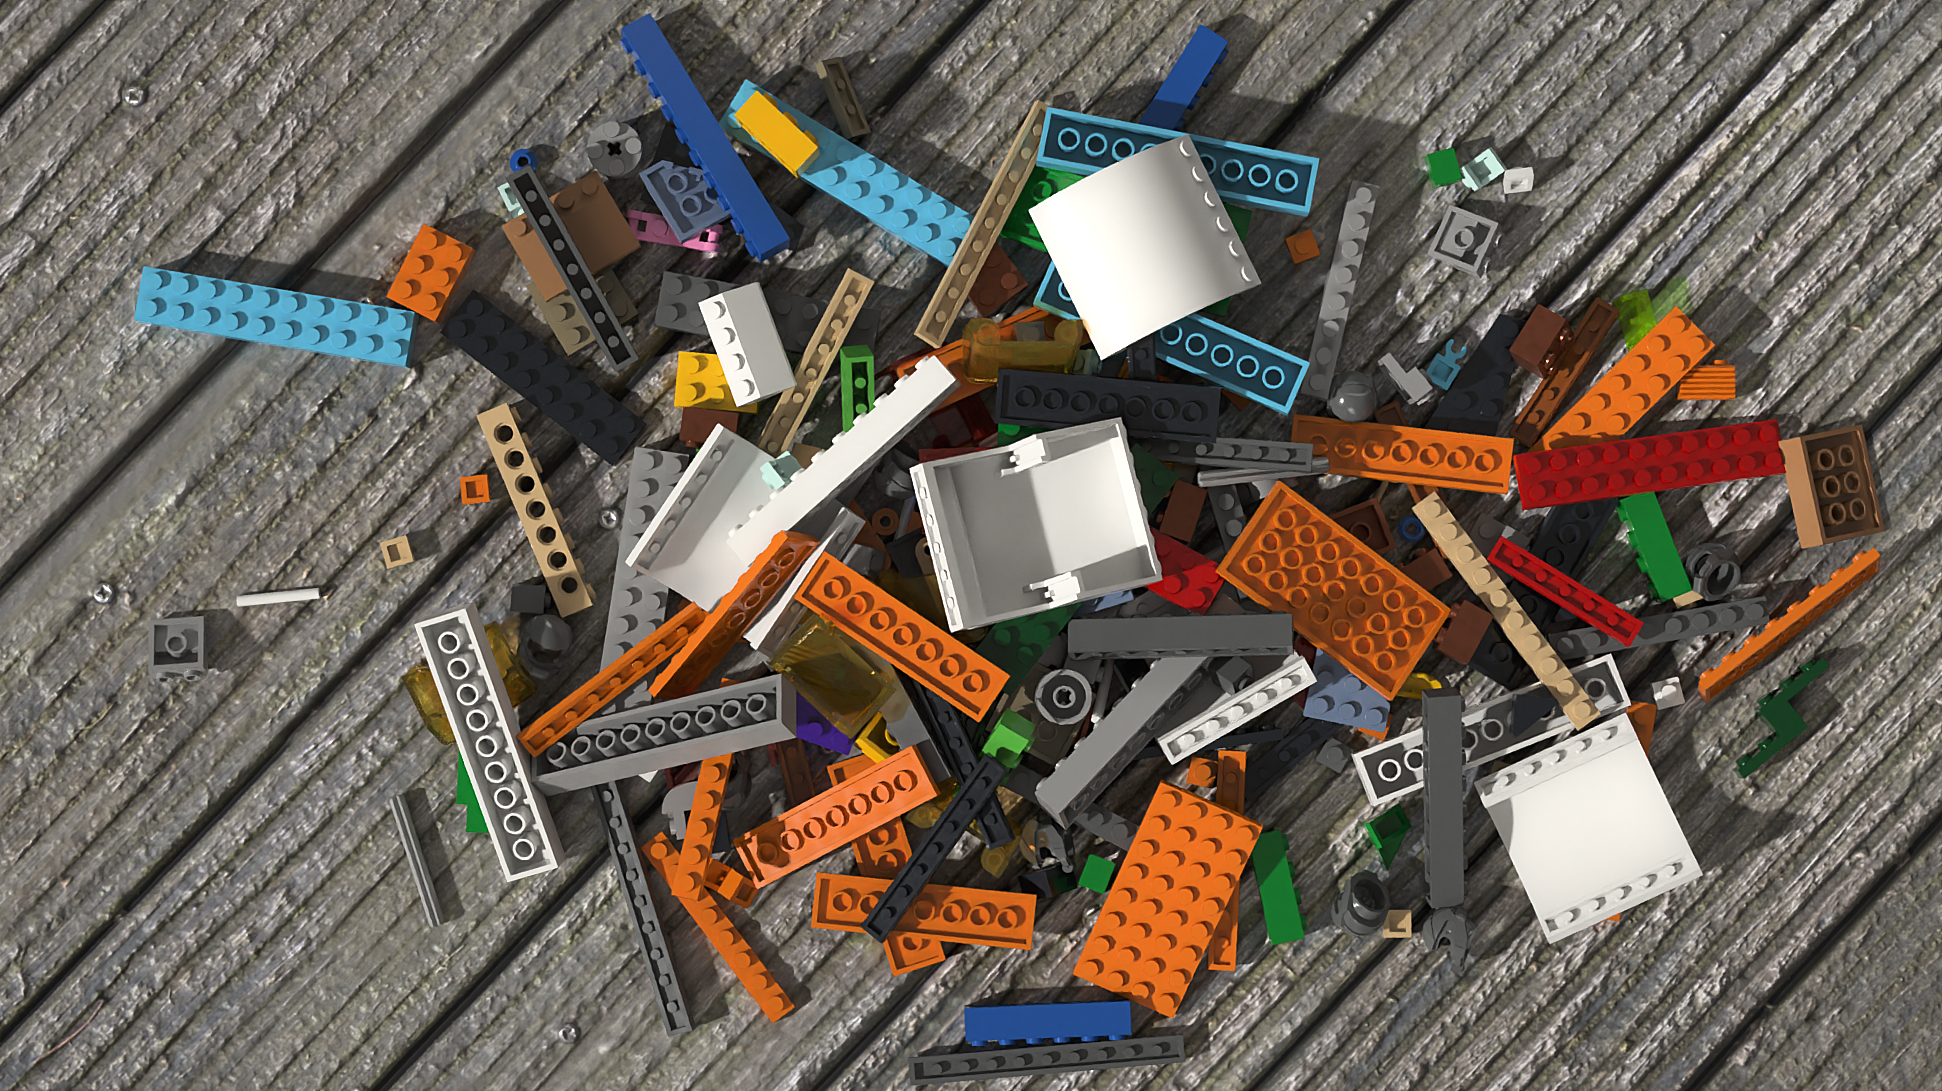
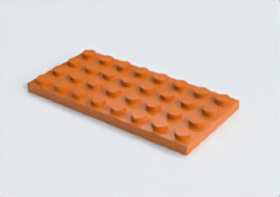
M1276 481L1215 571L1270 613L1272 611H1285L1287 614H1292L1294 631L1384 698L1391 701L1451 611L1449 607L1281 481Z
M1161 779L1072 974L1173 1019L1261 833L1263 824Z

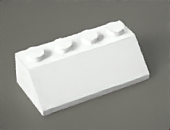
M759 282L723 292L698 303L737 407L754 404L797 386Z

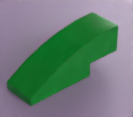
M459 750L456 804L467 805L466 832L489 833Z

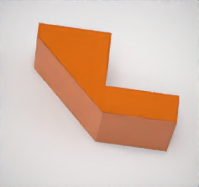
M710 857L704 885L717 891L728 900L748 909L759 890L756 888L753 880L727 864Z

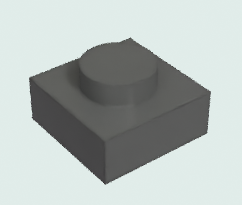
M1329 737L1315 760L1340 774L1353 749Z

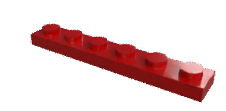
M1500 536L1486 559L1494 566L1626 647H1630L1644 624L1503 536Z

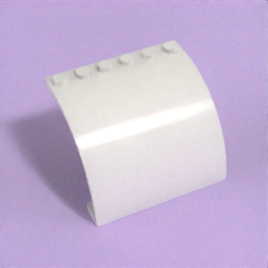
M1189 134L1161 143L1112 164L1063 189L1028 210L1101 360L1121 353L1130 344L1179 319L1261 284L1256 270Z
M718 423L625 563L668 586L690 601L695 602L707 612L712 613L721 603L722 597L729 593L738 583V578L750 568L744 564L726 541L730 538L728 533L740 523L745 525L751 519L749 514L760 505L765 507L772 500L770 495L776 489L775 487L771 489L762 478L763 472L760 468L768 461L776 459ZM836 499L830 502L798 531V533L814 535L820 542L819 545L742 635L751 642L750 645L755 650L772 659L775 658L808 609L807 606L796 600L794 596L823 552H828L840 561L866 523L864 519Z
M1222 545L1204 555L1218 564H1221L1225 558ZM1227 580L1217 595V598L1225 593L1247 612L1254 611L1258 612L1259 615L1270 614L1269 611L1254 600L1239 603L1234 585ZM1148 589L1134 595L1136 600L1128 602L1127 605L1122 604L1119 612L1120 615H1123V618H1131L1132 615L1136 614L1146 615L1147 618L1159 617L1160 614H1173L1175 617H1186L1189 614L1186 610ZM1295 649L1294 655L1239 656L1252 665L1255 682L1232 696L1214 684L1210 677L1154 736L1172 765L1317 682L1305 658L1302 655L1299 657ZM1144 658V659H1145V661H1146L1148 667L1150 668V666L1152 665V663H1153L1157 658ZM1114 665L1115 673L1117 674L1119 680L1121 681L1127 693H1129L1130 691L1127 685L1125 684L1119 671Z
M1626 713L1474 782L1484 807L1487 808L1524 885L1549 944L1703 875Z

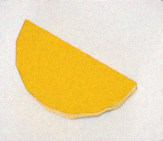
M1424 672L1410 673L1396 696L1422 700L1423 689L1442 688V686L1434 676Z

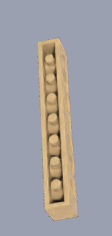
M505 403L476 415L561 617L567 618L595 606L593 599L597 598L591 583L586 585L582 576V574L586 573L584 565L580 558L575 559L571 549L575 548L570 533L564 534L561 526L565 522L559 508H553L550 500L554 497L548 482L544 484L540 477V473L543 472L542 466L537 457L532 458L529 448L533 446L527 432L522 433L518 423L522 422L517 408H511L510 404ZM511 427L513 437L511 440L503 442L499 436L501 429ZM515 452H521L524 456L522 465L518 467H513L510 463V457ZM526 477L533 478L535 483L534 488L530 492H524L521 489V482ZM537 502H542L545 506V513L541 517H534L531 512L532 506ZM548 527H552L556 532L555 539L550 543H546L542 538V532ZM559 552L564 553L567 558V562L562 568H556L553 564V557ZM568 578H574L577 581V589L573 593H567L563 588L564 581Z

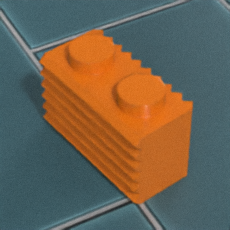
M1712 360L1711 365H1700V361H1698L1676 383V400L1734 399L1736 396L1735 365H1727V360Z

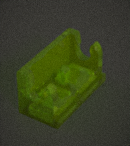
M1647 289L1613 299L1615 308L1621 312L1618 319L1628 352L1657 324Z

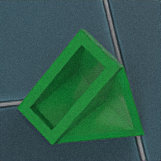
M1399 803L1361 823L1387 871L1407 831L1412 828Z

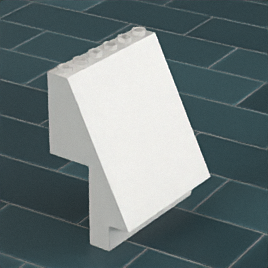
M1121 417L1039 433L1009 446L925 462L910 468L951 632L964 629L970 630L1163 580L1161 564L1157 559L1154 548L1155 540L1150 532L1147 520L1148 513L1143 505L1140 493L1141 486L1136 478L1133 466L1134 458L1129 450L1126 439L1127 431Z

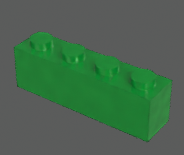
M1655 493L1631 495L1620 499L1616 511L1620 521L1626 522L1629 532L1626 533V537L1631 548L1635 547L1639 557L1636 558V563L1642 574L1645 573L1649 583L1646 584V588L1650 598H1655L1656 602L1659 603L1692 591Z
M1279 829L1260 833L1250 854L1271 945L1305 938L1304 931H1308L1305 915H1299L1297 906L1302 904L1299 888H1293L1291 878L1296 877L1292 861H1287L1285 851L1290 850L1286 834L1281 835V830Z

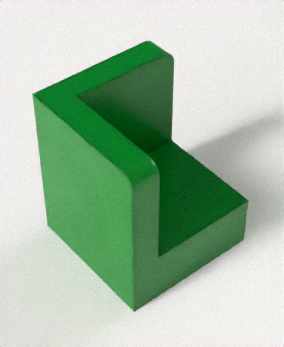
M1454 148L1433 152L1424 157L1432 189L1458 183L1462 180Z
M1090 854L1084 870L1080 874L1077 882L1078 885L1104 894L1116 863Z

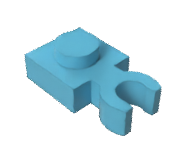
M1453 339L1446 343L1444 347L1445 355L1442 356L1437 353L1426 370V373L1432 380L1431 383L1445 391L1448 390L1461 368L1454 362L1463 357L1467 349L1463 346L1459 353H1453L1451 351V345L1454 343Z

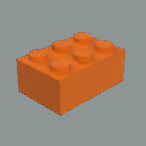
M423 224L386 297L440 324L477 251Z

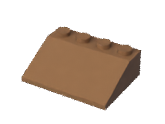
M596 170L550 197L593 275L641 248L636 236ZM525 212L501 226L547 303L568 291Z
M1862 424L1778 441L1786 469L1785 475L1801 549L1885 531Z

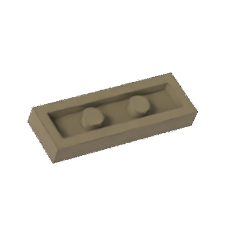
M841 57L823 60L815 64L844 138L850 140L869 134L871 132Z

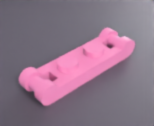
M627 209L626 218L637 240L720 253L721 245L718 242L724 230L722 225L717 224L704 231L709 233L708 242L700 241L701 234L681 244L663 215ZM639 221L647 222L645 232L638 231Z

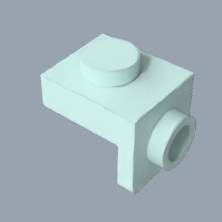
M1492 147L1460 168L1463 183L1474 191L1479 190L1507 170Z
M785 451L776 460L765 463L760 470L763 472L762 478L771 489L775 487L777 490L781 486L786 488L793 482L790 478L802 466L790 451Z

